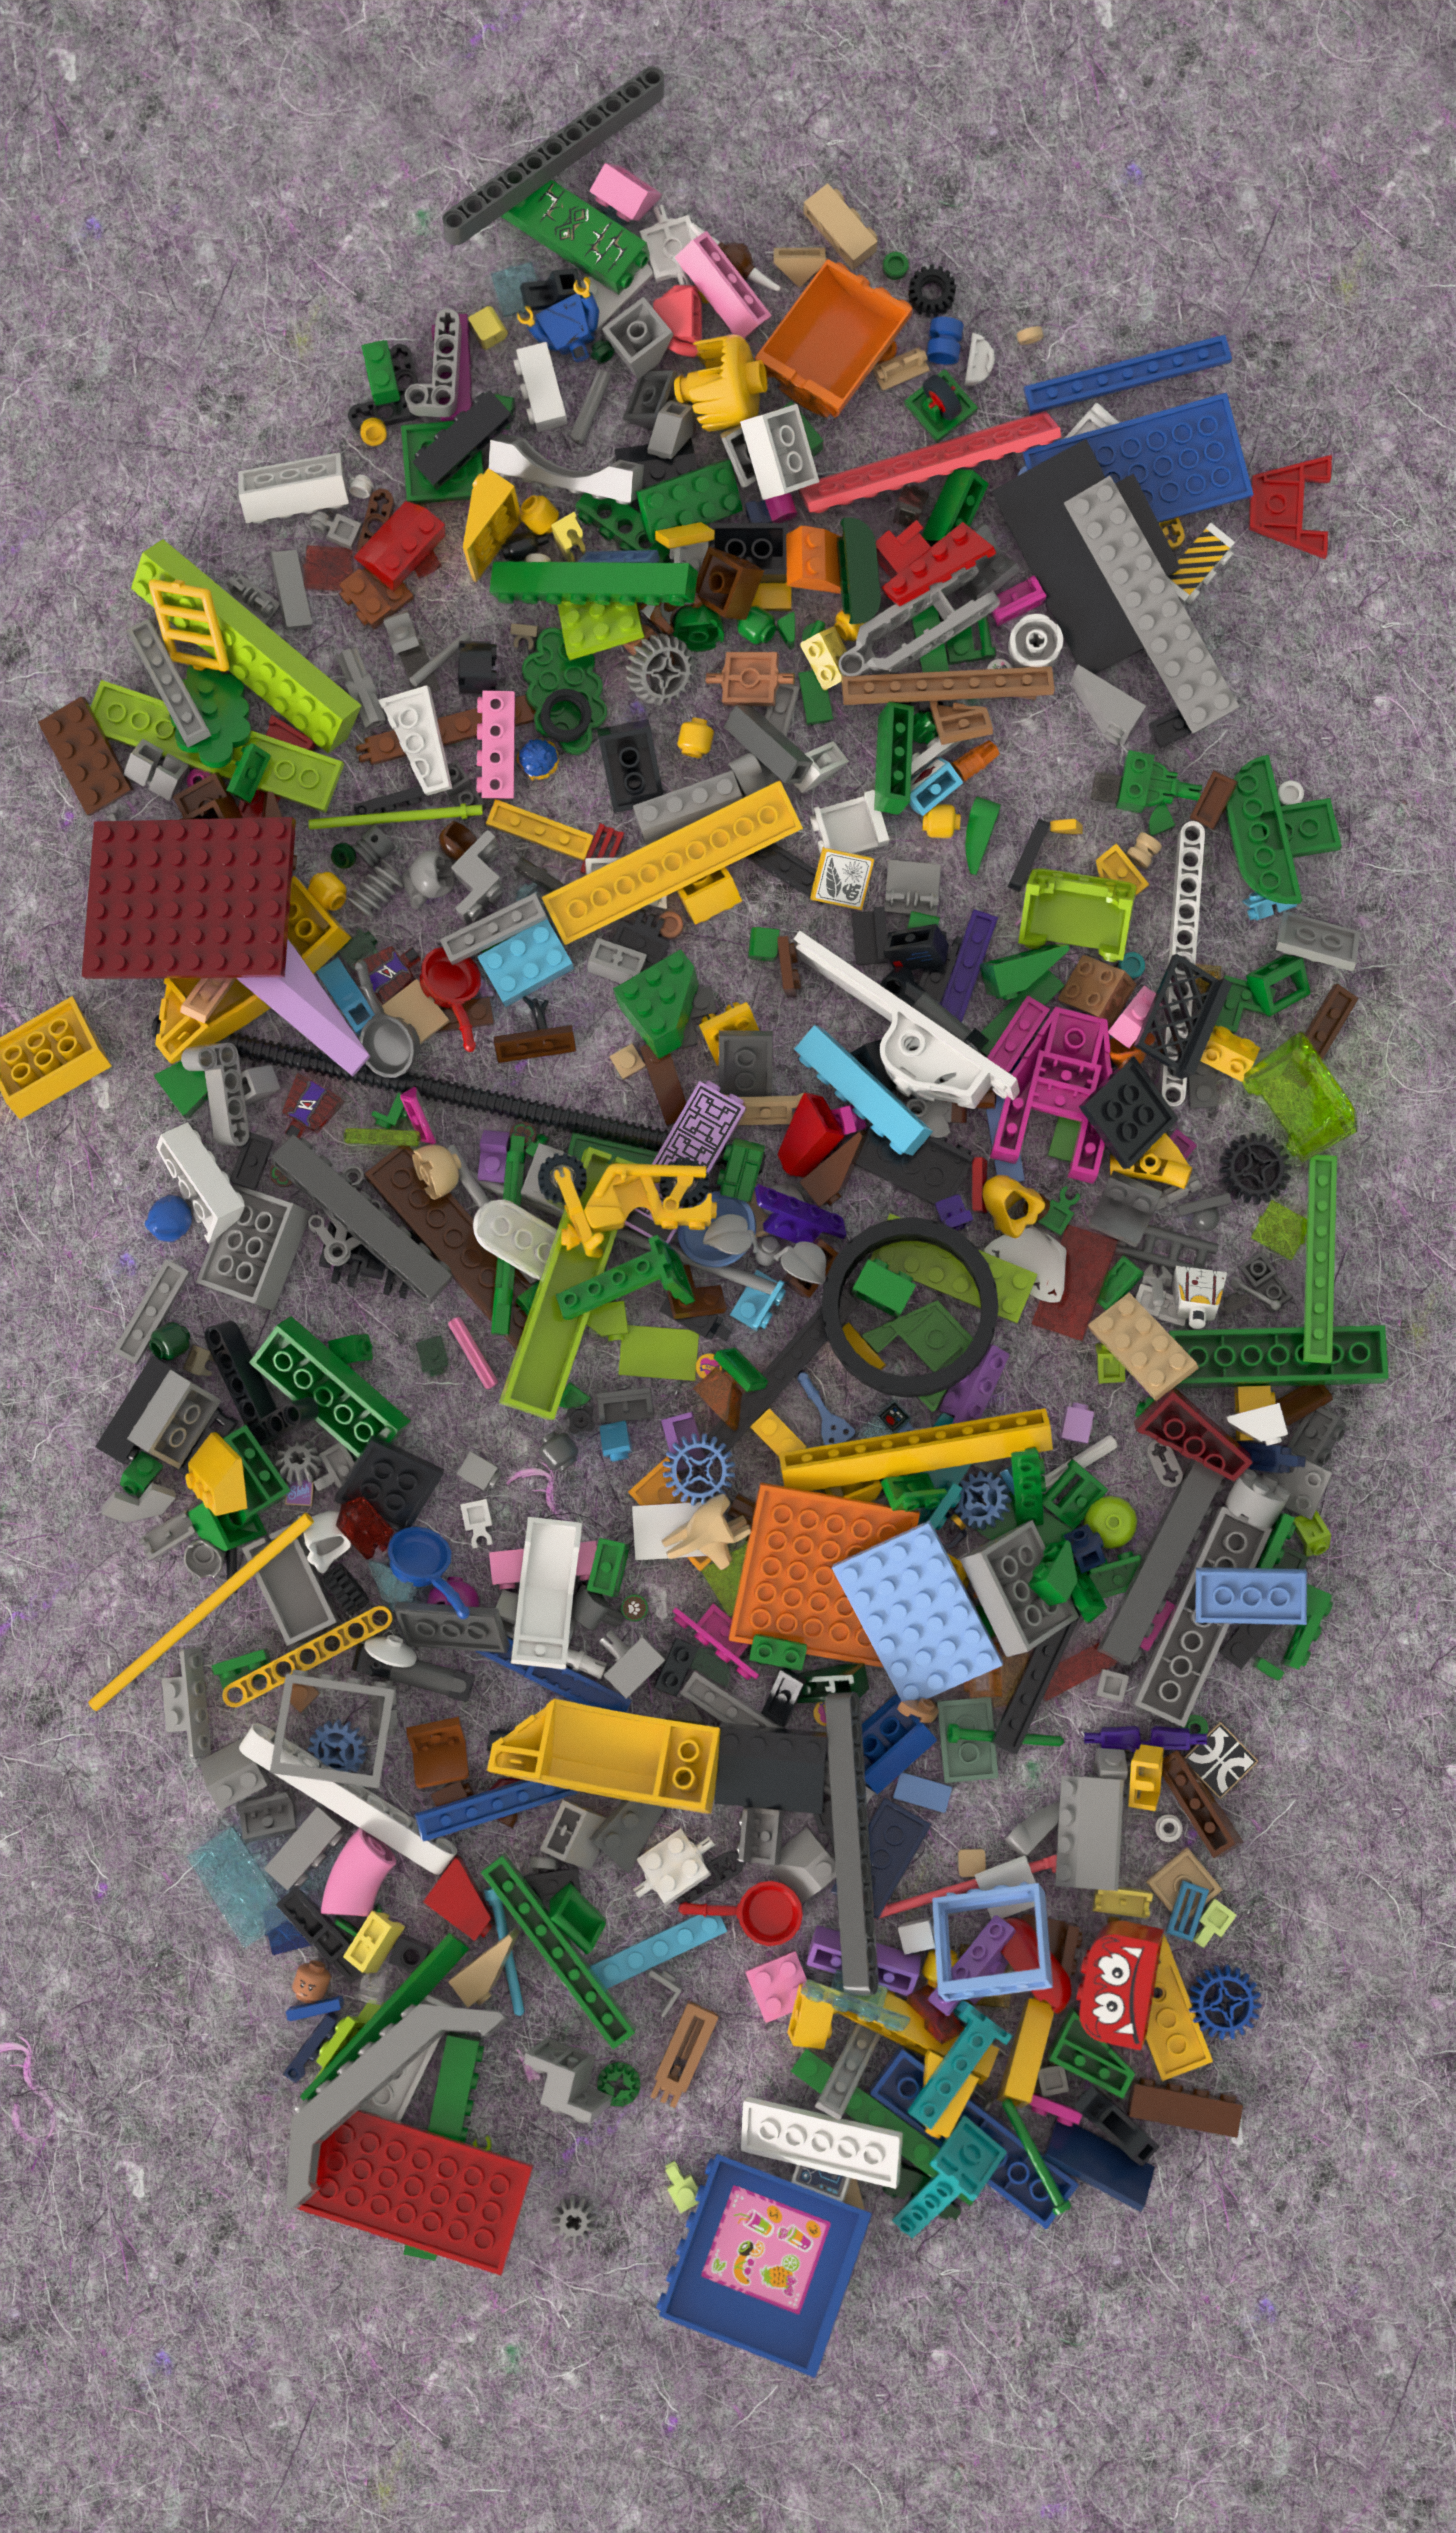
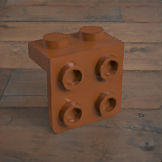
M459 1717L406 1728L407 1738L413 1753L414 1777L417 1788L459 1781L469 1777L466 1737Z

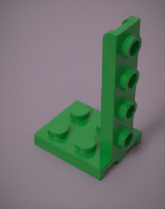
M658 1234L648 1239L652 1251L556 1294L562 1316L565 1320L578 1317L659 1279L666 1291L670 1290L673 1297L680 1299L685 1305L696 1300L680 1255Z

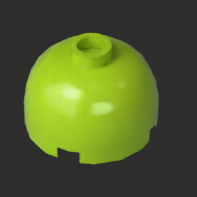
M1108 1495L1091 1505L1086 1513V1517L1083 1519V1526L1088 1524L1093 1533H1099L1104 1543V1547L1101 1548L1115 1549L1123 1547L1131 1541L1136 1533L1138 1520L1135 1510L1129 1502L1121 1497Z

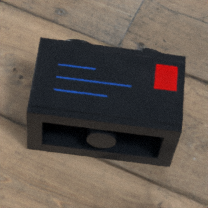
M931 924L888 932L884 953L893 968L903 966L909 970L945 965L949 944L938 925Z

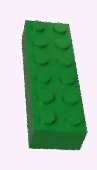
M292 1316L276 1325L249 1362L292 1401L304 1397L313 1398L319 1408L315 1421L357 1458L371 1435L393 1445L411 1422L408 1417Z

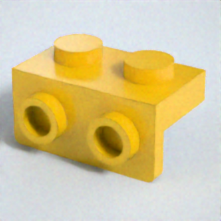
M1215 1025L1200 1061L1243 1082L1256 1060L1260 1047L1256 1046L1249 1039H1242L1232 1034L1225 1027Z

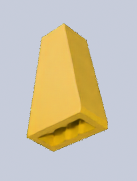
M1034 1996L1033 1999L1029 1998L1025 2001L997 2094V2101L1002 2102L1009 2098L1014 2106L1023 2108L1031 2103L1054 2015L1051 2005L1045 1999L1040 2002Z

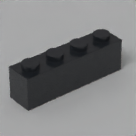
M490 390L486 394L481 393L472 403L473 406L467 412L461 411L454 418V424L447 430L445 428L440 430L434 437L435 441L429 447L424 446L415 454V459L412 461L413 464L436 491L514 420L512 414Z
M151 1356L95 1447L122 1464H128L129 1461L132 1462L141 1451L139 1446L127 1439L134 1426L139 1421L168 1372L172 1370L181 1376L184 1373L165 1361Z

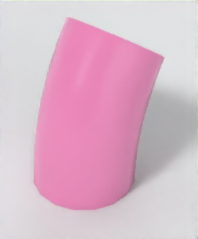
M360 1827L357 1829L339 1853L332 1867L323 1895L321 1914L369 1916L371 1911H373L374 1902L384 1878L396 1864L395 1855L387 1844Z

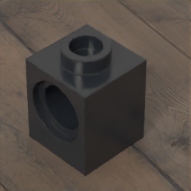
M401 1934L391 1954L389 1963L413 1973L430 1954L432 1946ZM412 1948L418 1951L420 1957L417 1962H411L406 1958L407 1949Z

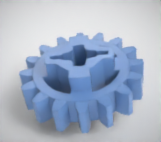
M979 1471L977 1478L973 1474H969V1482L961 1480L963 1489L959 1494L962 1496L957 1504L959 1507L954 1512L961 1516L962 1522L968 1524L972 1529H976L978 1526L981 1530H985L987 1524L994 1528L996 1527L995 1520L998 1519L1003 1522L1004 1518L1001 1514L1010 1511L1005 1506L1006 1503L1012 1502V1499L1006 1495L1010 1492V1488L1004 1485V1480L992 1472L986 1475L983 1471ZM978 1496L984 1499V1502L987 1504L986 1506L980 1502L981 1500Z
M337 1719L334 1725L328 1720L325 1722L324 1728L320 1725L315 1730L316 1734H313L309 1739L313 1744L308 1747V1751L313 1752V1756L321 1760L326 1766L329 1765L337 1771L352 1773V1771L357 1772L360 1768L359 1764H363L366 1757L362 1754L366 1753L368 1747L361 1745L366 1737H358L359 1727L352 1730L350 1728V1721L343 1726L341 1725V1720ZM338 1746L341 1750L336 1751L334 1748Z

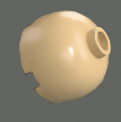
M434 1144L413 1151L415 1154L412 1155L417 1176L420 1181L424 1179L428 1185L424 1189L432 1199L436 1200L443 1197L455 1188L459 1180L458 1169L462 1167L456 1154H451L448 1149Z

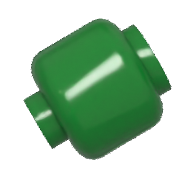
M751 606L746 620L737 619L738 633L754 645L768 643L776 632L775 618L759 606Z

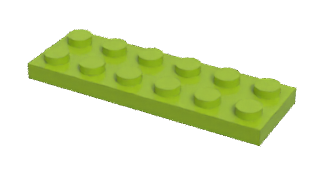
M889 1213L887 1220L898 1219L900 1217ZM901 1241L885 1245L873 1251L870 1260L874 1261L877 1258L889 1265V1271L898 1274L899 1271L911 1276L913 1278L912 1281L981 1309L979 1293L972 1276L965 1266L951 1253L935 1245L919 1241ZM980 1251L988 1262L996 1283L999 1306L997 1316L1017 1324L1038 1274Z

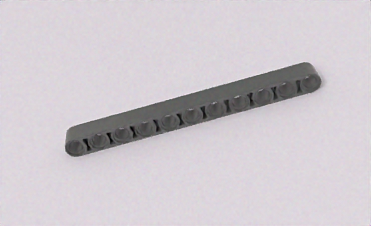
M655 66L645 68L446 211L442 218L446 242L451 245L463 244L661 101L664 97L663 71Z
M856 1692L829 1693L825 1700L843 1986L847 1996L876 1995L879 1981L860 1699Z

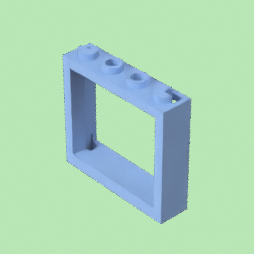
M1022 1882L1020 1886L1013 1887L998 1885L992 1890L971 1889L965 1894L947 1893V1896L932 1898L938 1994L945 2002L1053 1988L1045 1891L1039 1883L1027 1884V1882ZM1035 1902L1040 1969L952 1981L948 1914Z

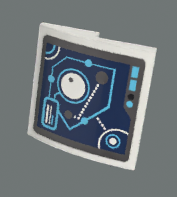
M797 2165L791 2182L843 2202L851 2178Z

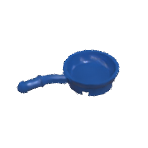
M422 1527L404 1528L394 1534L389 1542L388 1557L392 1573L398 1580L405 1584L407 1581L412 1582L413 1586L416 1587L429 1586L433 1583L447 1597V1601L451 1603L457 1612V1616L461 1619H467L470 1611L459 1597V1593L455 1592L445 1580L440 1578L451 1563L452 1552L448 1542L440 1534Z

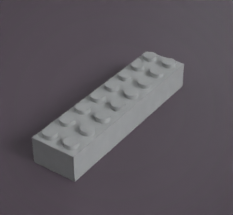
M1223 1506L1217 1508L1177 1597L1175 1606L1169 1615L1133 1696L1132 1704L1185 1727L1230 1623H1196V1567L1255 1568L1272 1531L1271 1528H1261L1247 1522L1249 1518L1243 1515L1237 1517Z

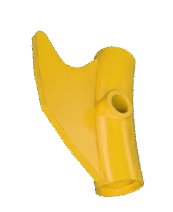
M1166 1133L1138 1160L1139 1163L1136 1162L1130 1169L1123 1170L1113 1154H1110V1176L1114 1170L1132 1179L1150 1180L1185 1189L1192 1171V1167L1189 1166L1178 1147ZM1148 1163L1155 1164L1152 1167L1147 1166Z

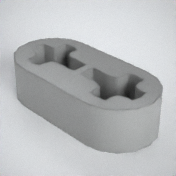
M1152 1440L1146 1447V1455L1158 1481L1164 1487H1176L1182 1481L1183 1473L1172 1448L1164 1446L1166 1451L1162 1455L1165 1461L1161 1462L1158 1455H1152V1451L1155 1450L1154 1445L1156 1443L1159 1447L1164 1445L1156 1442V1440ZM1167 1464L1170 1471H1176L1177 1473L1174 1476L1173 1483L1170 1480L1163 1479V1476L1166 1475V1470L1163 1466Z

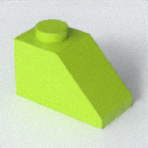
M610 1302L591 1310L586 1325L601 1337H608V1342L624 1340V1335L629 1334L625 1302Z

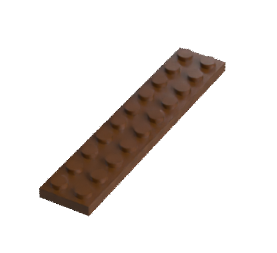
M403 1142L368 1170L364 1177L422 1244L431 1251L438 1262L440 1260L443 1261L451 1269L450 1274L452 1278L492 1322L497 1256L479 1244L474 1234V1219L450 1192L436 1200L426 1193L424 1188L428 1187L424 1179L419 1180L414 1167L412 1155L415 1153L406 1142ZM516 1267L510 1333L508 1336H504L515 1350H517L528 1318L527 1314L515 1300L532 1286Z

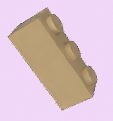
M827 183L804 202L803 213L853 271L877 252L878 238L870 227L866 228L862 224L858 212L854 208L850 209L845 204V199L841 192L836 188L833 190Z

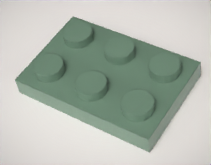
M991 1696L937 1701L944 1783L999 1778L996 1745L989 1741L958 1739L957 1743H949L947 1740L949 1724H958L959 1728L994 1731Z

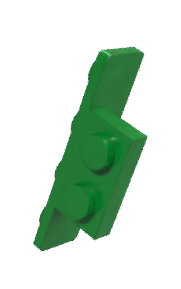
M1036 1447L1027 1448L1025 1451L1011 1453L1017 1527L1033 1520L1035 1526L1044 1525L1042 1492H1046L1045 1477L1040 1476V1474H1045L1043 1458H1039Z

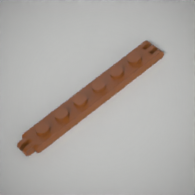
M526 695L515 697V727L534 722L535 710L527 704ZM477 708L437 718L443 746L476 738L477 724H482V713H478ZM394 730L364 739V744L355 747L357 753L368 752L358 756L359 762L370 761L371 765L407 756Z

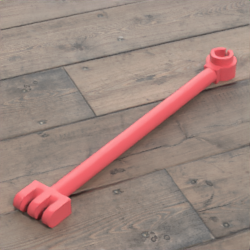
M1057 1854L1028 1863L1031 1872L1035 1873L1051 1868L1052 1873H1056ZM976 1879L894 1902L886 1905L879 1919L932 1903V1898L947 1896V1893L958 1895L967 1893L971 1889L980 1888Z

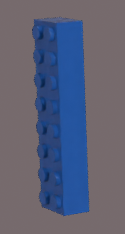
M900 2045L870 2085L869 2093L941 2148L947 2138L941 2135L937 2139L925 2132L926 2126L908 2113V2109L923 2089L925 2062L906 2047ZM969 2097L956 2124L965 2115L1007 2151L986 2184L1047 2230L1056 2217L1052 2211L1055 2205L1017 2133L988 2110L987 2112L983 2111V2107ZM1038 2149V2151H1039V2153H1040V2155H1041V2157H1042V2159H1043L1044 2153L1041 2152V2151ZM1044 2161L1064 2201L1069 2200L1079 2186L1077 2179Z

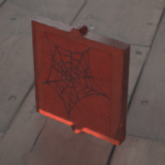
M307 545L306 561L302 566L305 570V589L342 591L339 584L354 571L351 567L353 549Z

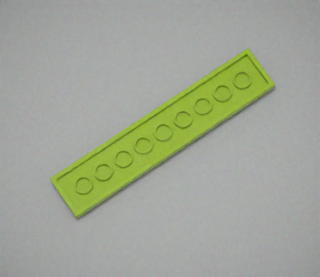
M101 680L90 707L107 739L134 748L144 739L164 750L161 756L163 758L169 753L188 764L189 767L210 774L219 772L222 778L231 780L237 767L235 762L241 760L243 755L241 748L247 745L250 746V743L255 744L271 755L257 790L273 792L277 797L324 813L328 809L344 767V763L340 760L251 731V738L248 743L241 747L233 748V759L228 765L221 768H210L201 762L199 753H187L177 746L175 740L176 728L171 723L170 713L163 700Z

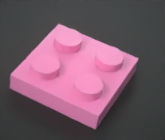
M796 1950L745 1970L766 2023L792 2013L799 1983L809 1984Z

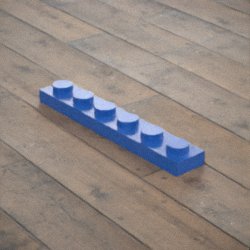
M521 1780L415 1813L420 1838L425 1842L578 1794V1792Z

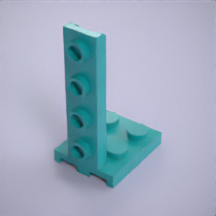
M961 2000L951 2013L967 2023V2026L908 2109L910 2115L930 2130L934 2127L995 2038L1005 2045L1012 2038V2035L964 2000Z
M964 2115L930 2162V2165L938 2173L896 2213L891 2221L903 2233L913 2239L961 2192L973 2202L979 2196L1007 2151Z

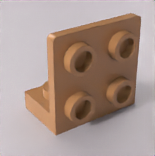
M1083 955L1060 993L1058 1000L1063 1004L1095 1017L1107 1019L1108 1029H1111L1137 984L1124 970Z

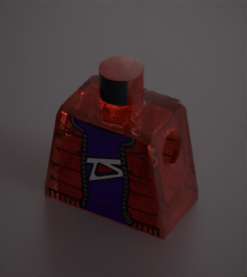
M390 946L363 959L368 965L367 969L371 983H373V990L382 1005L416 980L409 969L421 961V958L413 947L399 956L393 946Z
M297 1073L282 1110L285 1116L292 1119L285 1134L290 1137L294 1134L300 1139L306 1128L318 1134L345 1101Z

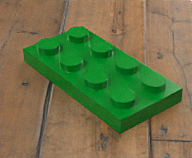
M730 459L718 461L636 491L649 543H657L655 531L699 522L706 525L743 511Z

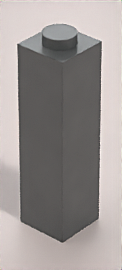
M736 705L729 713L728 720L724 725L728 732L784 783L802 782L813 763L808 756L754 707Z

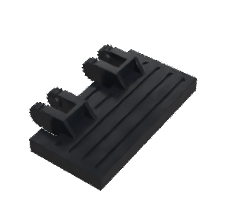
M330 1220L328 1231L335 1239L337 1229ZM348 1231L346 1240L353 1237ZM409 1231L412 1235L410 1238L416 1244L422 1243L412 1231ZM324 1244L319 1260V1267L331 1269V1264L328 1263L324 1257V1249L326 1246ZM362 1244L351 1250L350 1259L345 1263L352 1265L347 1279L348 1287L354 1288L359 1269L360 1275L383 1280L385 1269H388L383 1294L390 1295L396 1274ZM335 1250L332 1254L335 1257H340L342 1251ZM343 1265L334 1266L331 1283L338 1284L341 1279ZM404 1281L400 1286L399 1296L406 1299L409 1286Z

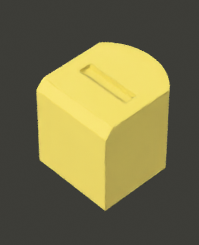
M487 306L468 317L469 326L484 350L491 348L507 337L508 332L493 307Z

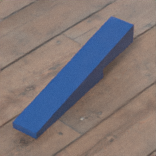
M508 1636L510 1647L507 1653L475 1651L578 1704L626 1713L632 1701L630 1698L626 1699L622 1694L567 1666L565 1669L511 1663L514 1639Z

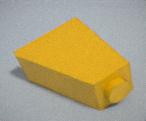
M929 2049L925 2053L923 2088L944 2059V2057ZM970 2073L931 2130L926 2127V2133L937 2139L941 2135L948 2139L979 2080L976 2075Z

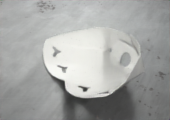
M1033 1226L1025 1227L1020 1237L1015 1239L1002 1235L991 1241L984 1248L985 1253L995 1257L996 1254L992 1250H999L998 1256L1000 1259L1038 1274L1034 1283L1040 1282V1290L1037 1289V1286L1033 1285L1030 1292L1032 1296L1046 1302H1060L1064 1292L1067 1251L1065 1247L1044 1230ZM1055 1289L1057 1295L1055 1296L1054 1294H1048V1292H1051Z

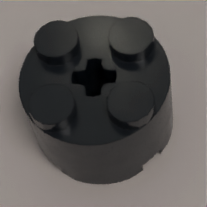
M459 641V694L483 695V691H495L497 686V670H492V666H495L497 658L496 644H491V641Z

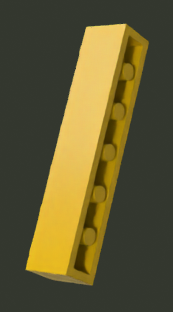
M878 1988L876 1995L847 1996L843 1989L838 2001V2014L924 2057L927 2049L945 2057L965 2029L963 2026L952 2025L944 2021V2018L939 2014L928 2013L920 2009V2006L913 2001H904L896 1997L894 1992L884 1988ZM993 2043L990 2044L971 2072L979 2078L977 2082L979 2085H982L988 2079L1000 2050L993 2046Z

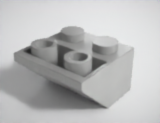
M564 1798L540 1850L564 1862L591 1870L600 1848L590 1840V1837L608 1817Z

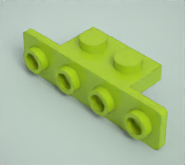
M373 1995L358 2017L347 2016L337 2024L335 2035L319 2051L321 2055L316 2062L322 2066V2069L318 2075L384 2005L385 2002L382 1999Z

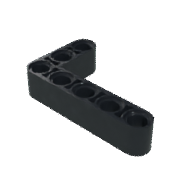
M229 1320L219 1323L205 1330L204 1338L206 1344L211 1351V1355L241 1419L260 1446L280 1440L317 1418L319 1408L316 1401L311 1397H304L277 1409L261 1373L249 1363L253 1356L238 1325L234 1321Z

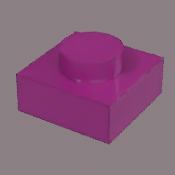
M1178 1129L1169 1137L1178 1147L1185 1160L1197 1147V1144Z

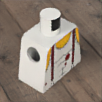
M1176 1266L1171 1283L1176 1314L1179 1317L1189 1318V1325L1195 1329L1203 1328L1206 1320H1215L1227 1272Z

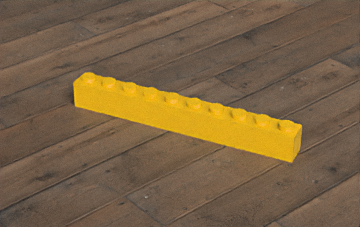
M1046 1408L783 1452L779 1453L784 1487L812 1491L880 1480L886 1477L1011 1457V1453L1025 1451L1027 1448L1036 1447V1450L1040 1453L1053 1450L1049 1418Z

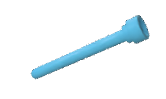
M488 1887L483 1890L485 1901H488L489 1906L493 1908L500 1941L509 1934L503 1902L492 1887ZM511 1950L504 1967L514 2014L521 2016L524 2014V2005L513 1951Z

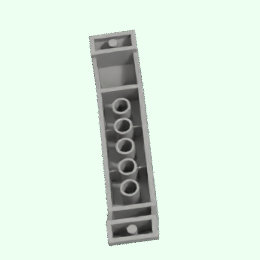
M412 2004L400 2015L403 2019L398 2024L393 2025L391 2023L379 2034L382 2037L376 2043L369 2042L358 2052L361 2057L355 2062L348 2061L337 2071L339 2076L334 2081H325L316 2089L318 2095L315 2098L305 2099L294 2109L297 2114L291 2118L286 2201L289 2208H299L320 2189L316 2184L320 2144L446 2031L480 2032L484 2037L489 2038L509 2020L508 2017L501 2012L423 2004L418 2006Z

